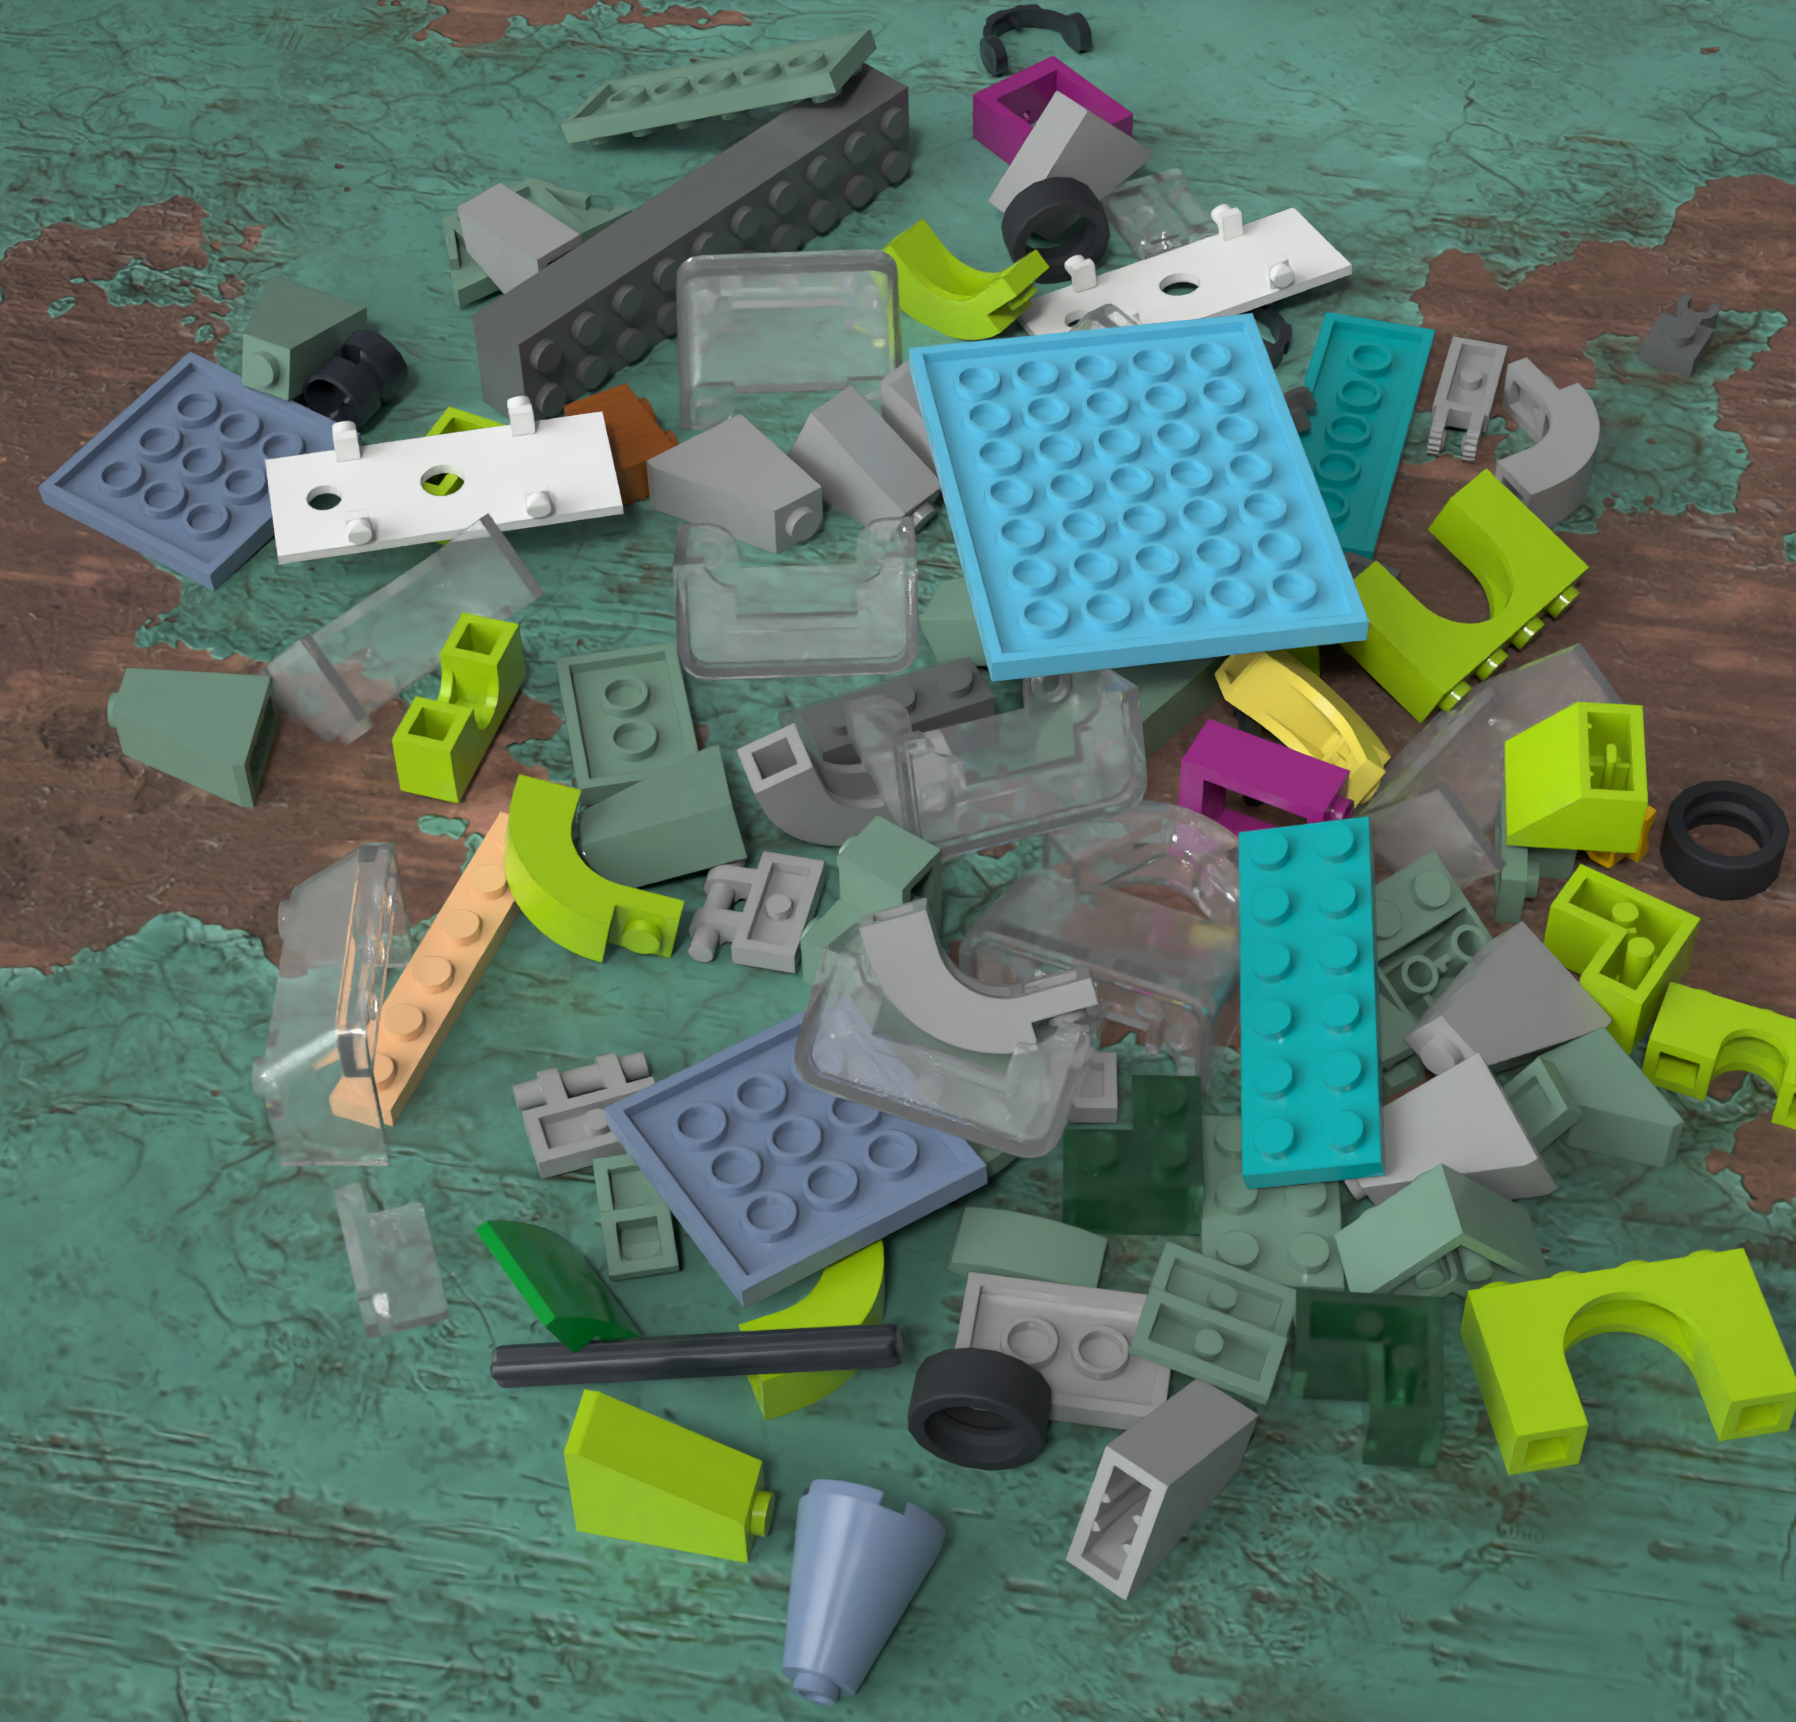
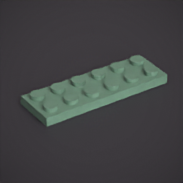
M865 29L605 81L561 124V128L568 144L589 140L591 145H599L614 139L618 134L632 132L634 137H641L669 124H676L677 128L683 129L702 122L706 117L720 115L722 120H731L746 114L753 108L765 106L767 111L773 112L792 105L796 100L811 98L813 103L825 102L841 94V87L850 77L862 71V64L877 47L871 30Z

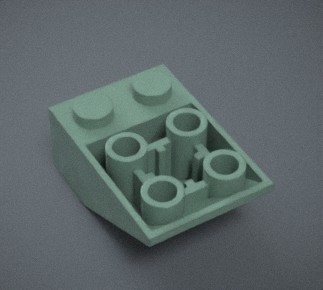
M1432 850L1375 885L1379 993L1415 1023H1417L1482 946L1493 939L1435 850Z

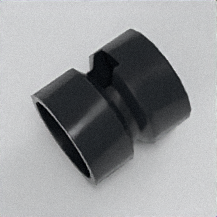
M358 330L333 352L332 357L325 360L305 379L303 385L304 399L310 410L337 423L342 421L354 422L356 432H358L378 413L381 406L388 403L406 385L409 377L407 365L401 353L382 335L370 330Z

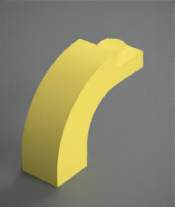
M1286 650L1230 655L1214 673L1225 700L1268 729L1288 748L1350 770L1347 798L1354 800V808L1358 804L1367 802L1377 791L1381 777L1386 773L1383 766L1391 758L1388 751L1365 721L1331 687Z

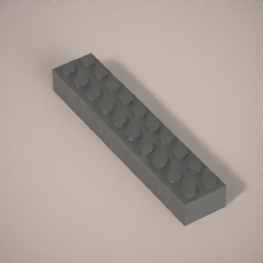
M863 63L862 71L848 79L841 87V94L837 97L821 103H813L811 98L803 99L473 314L472 319L484 402L510 419L507 401L513 397L527 396L532 404L534 421L549 419L558 414L565 405L574 402L591 389L599 386L613 374L637 360L641 355L669 336L677 333L681 328L715 307L735 291L752 282L760 274L785 257L790 256L794 251L822 232L827 231L835 223L865 205L869 200L894 183L899 182L910 173L908 86Z

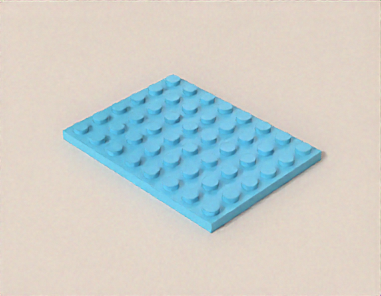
M1253 313L909 348V369L992 682L1367 640L1369 619Z

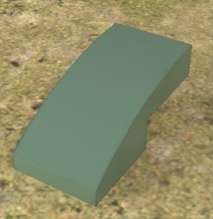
M623 1154L592 1159L609 1281L679 1271L670 1209L630 1155Z
M966 1206L960 1213L946 1269L968 1278L969 1272L1097 1288L1107 1238L1062 1222L1035 1215L994 1208Z

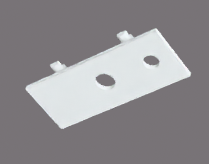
M1221 204L1211 211V218L1218 225L1219 234L1099 276H1096L1095 264L1090 258L1085 259L1082 255H1075L1065 262L1064 267L1072 277V285L1030 299L1032 305L1018 316L1016 320L1032 336L1238 315L1352 274V264L1294 207L1242 225L1241 211L1237 207L1231 208L1228 204ZM1177 282H1189L1198 286L1195 291L1181 296H1172L1162 292L1166 286ZM1079 319L1095 321L1093 325L1085 328L1067 326L1069 323Z
M517 396L507 401L510 425L359 446L354 422L342 421L332 425L335 450L265 460L279 565L624 514L603 412L534 421L532 404L529 397ZM440 473L454 474L464 481V484L457 492L447 496H435L427 493L422 488L427 479ZM324 493L335 494L342 499L337 506L328 510H317L309 505L314 497Z

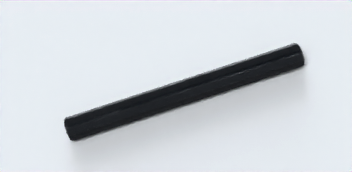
M893 1323L599 1339L591 1340L576 1354L562 1342L500 1345L493 1350L490 1373L492 1379L497 1381L498 1386L511 1388L889 1368L901 1363L904 1343L902 1333L899 1332L897 1325Z

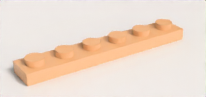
M499 813L330 1091L334 1109L393 1127L402 1114L521 911L510 891L504 872L503 850L509 814Z

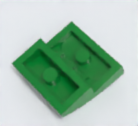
M486 1220L475 1229L543 1326L574 1354L596 1336L600 1339L643 1337L579 1249L567 1239L540 1226L517 1221Z

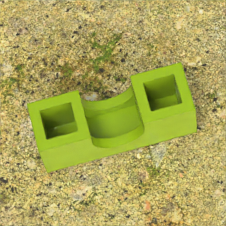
M465 612L461 613L439 653L442 680L437 701L415 696L392 738L401 791L453 803H459L526 677L519 624Z
M1670 981L1648 1041L1642 1072L1654 1086L1705 1101L1711 1083L1719 1075L1736 1070L1754 1073L1765 1079L1776 1093L1777 1103L1771 1122L1796 1130V1019L1780 1015L1768 1009H1760L1717 996L1706 990L1694 989Z

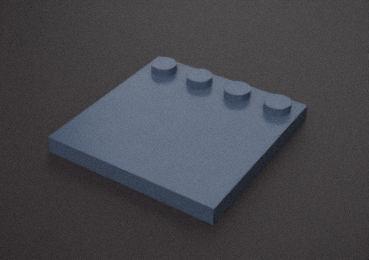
M189 352L44 481L38 489L44 504L215 591L275 534L265 460L335 450L332 425L337 422L292 400L287 401L242 385V376ZM357 432L358 444L363 446L361 435Z
M842 993L605 1108L609 1129L744 1309L988 1183L987 1165Z

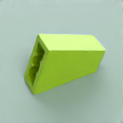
M584 1389L564 1450L576 1531L748 1563L755 1536L766 1537L768 1535L774 1512L775 1494L774 1492L765 1491L763 1462L606 1394Z

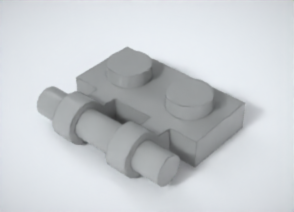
M763 851L757 870L744 868L745 858L712 867L704 884V891L707 894L704 906L695 911L689 927V934L692 937L688 950L689 955L697 961L708 962L713 959L717 946L722 945L725 941L732 942V963L796 973L801 957L800 938L804 929L814 917L826 880L825 861ZM740 898L747 899L743 912L729 910L731 904L737 902Z
M615 1051L595 1056L594 1064L560 1073L557 1067L536 1072L537 1079L512 1085L518 1111L524 1110L522 1111L524 1128L541 1179L592 1166V1159L628 1154L607 1126L605 1108L655 1084L653 1076L648 1077V1068L642 1051L617 1057Z

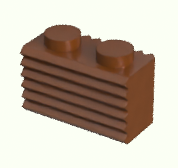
M624 383L565 405V417L603 412L623 508L627 503L634 505L637 499L644 501L649 495L646 461L679 445L676 436L671 430L663 431V428L660 429L649 401L645 397L638 399L634 395L633 390L629 389L628 384Z

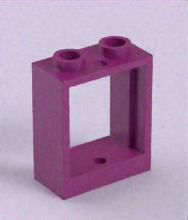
M1051 56L973 94V138L1007 164L1011 165L1034 128L1031 124L1038 121L1056 91L1061 92L1130 137H1132L1133 113L1055 56Z
M1208 719L1181 760L1175 846L1239 870V832L1278 827L1226 808L1227 789L1308 819L1307 824L1350 819L1354 809V800L1347 798L1350 770Z

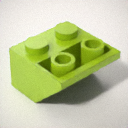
M1576 702L1505 741L1504 795L1506 846L1637 853L1648 805L1643 705Z

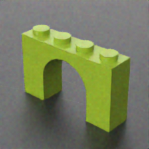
M1487 468L1449 499L1428 530L1475 575L1482 585L1489 602L1490 617L1488 621L1467 624L1454 622L1438 616L1422 605L1377 560L1353 579L1369 619L1367 640L1339 644L1420 724L1439 708L1446 715L1452 712L1473 690L1468 684L1471 679L1477 676L1482 682L1487 681L1510 657L1504 651L1513 644L1521 650L1535 638L1545 626L1540 619L1547 612L1556 619L1566 611L1580 596L1581 593L1574 585L1589 568L1583 560Z
M1744 1248L1720 1252L1709 1249L1699 1250L1686 1257L1655 1262L1634 1260L1616 1268L1584 1273L1563 1271L1552 1275L1550 1278L1513 1284L1506 1281L1489 1283L1480 1289L1467 1291L1460 1332L1508 1475L1579 1464L1589 1424L1570 1374L1565 1354L1580 1341L1608 1332H1627L1643 1335L1662 1343L1674 1351L1689 1367L1696 1380L1719 1442L1789 1431L1796 1410V1375Z

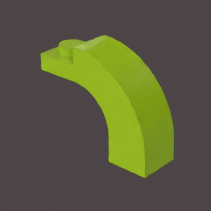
M924 218L894 237L863 264V267L881 290L906 314L917 322L949 337L963 340H981L1001 333L1032 305L1029 298L1038 291L1033 282L1049 268L1039 252L1034 250L999 272L989 273L973 269L952 255Z
M519 774L510 804L504 840L503 862L510 891L526 917L555 943L580 956L601 963L607 943L626 947L639 954H655L671 958L684 901L617 884L592 871L581 860L572 841L581 790Z
M882 1238L823 1268V1274L815 1288L795 1305L782 1311L739 1324V1331L882 1323L885 1311L884 1247ZM858 1369L746 1376L763 1417L767 1421L805 1408L825 1398L842 1386Z

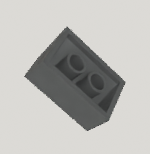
M970 657L937 662L778 713V722L782 728L795 723L809 751L817 758L833 764L852 765L868 762L938 730L953 762L995 748V696Z

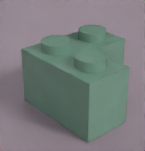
M878 815L859 834H852L848 837L837 856L840 898L822 917L818 916L812 919L800 938L799 946L802 954L803 981L825 992L843 981L873 971L859 930L861 916L927 897L938 937L942 935L940 848Z
M1442 1163L1432 1170L1421 1173L1411 1184L1378 1206L1367 1209L1361 1214L1360 1218L1334 1235L1353 1304L1397 1326L1403 1324L1450 1292L1466 1298L1468 1290L1480 1289L1493 1282L1506 1281L1513 1284L1550 1278L1528 1209Z

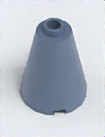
M818 1479L811 1482L809 1489L804 1488L802 1497L798 1502L782 1661V1673L794 1681L791 1689L794 1694L807 1701L825 1706H834L837 1697H853L942 1549L946 1530L939 1520L924 1509L907 1502L904 1514L902 1515L881 1504L884 1491L842 1480Z

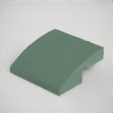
M1167 1241L1148 1290L1128 1353L1266 1405L1288 1340L1286 1336L1301 1292Z

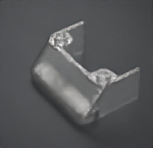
M487 513L440 550L312 636L308 633L255 675L271 676L276 702L280 708L326 743L338 737L342 744L346 746L375 726L368 715L441 665L439 653L462 612L506 621L545 593L492 517Z
M1581 643L1472 686L1473 689L1449 712L1441 710L1384 768L1386 773L1381 777L1377 791L1367 802L1358 804L1353 809L1351 818L1369 816L1373 829L1374 861L1396 873L1432 850H1435L1461 890L1469 886L1474 880L1498 873L1506 866V862L1485 835L1495 824L1501 787L1504 784L1505 741L1576 702L1624 704Z
M365 842L295 886L290 900H281L279 905L278 926L280 938L284 940L266 1052L265 1056H256L254 1059L252 1083L255 1097H265L281 1166H389L391 1154L373 1070L387 968H406L415 950L395 844L393 842Z

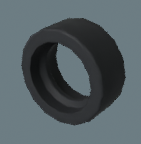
M1071 177L1047 178L1035 182L1019 192L1006 208L1001 224L1003 240L1013 263L1037 250L1048 264L1049 268L1035 280V282L1040 284H1056L1072 280L1071 275L1064 266L1065 262L1075 255H1082L1085 259L1090 258L1096 265L1106 252L1110 239L1108 219L1098 198L1087 184ZM1062 213H1078L1085 216L1079 230L1064 243L1051 248H1032L1027 245L1028 238L1034 229L1049 217Z
M1729 780L1704 781L1684 789L1671 802L1660 853L1665 869L1678 884L1693 893L1720 901L1744 900L1764 892L1778 878L1790 829L1783 810L1765 793L1750 785ZM1716 824L1737 828L1751 836L1761 847V850L1743 856H1726L1713 853L1698 845L1687 831L1702 825Z
M972 1347L946 1349L927 1357L917 1369L907 1414L908 1431L919 1446L939 1459L962 1467L987 1471L1014 1469L1032 1462L1044 1448L1051 1409V1387L1040 1372L1024 1361L1007 1354ZM972 1408L985 1409V1410H988V1411H990V1412L975 1410V1409H972Z

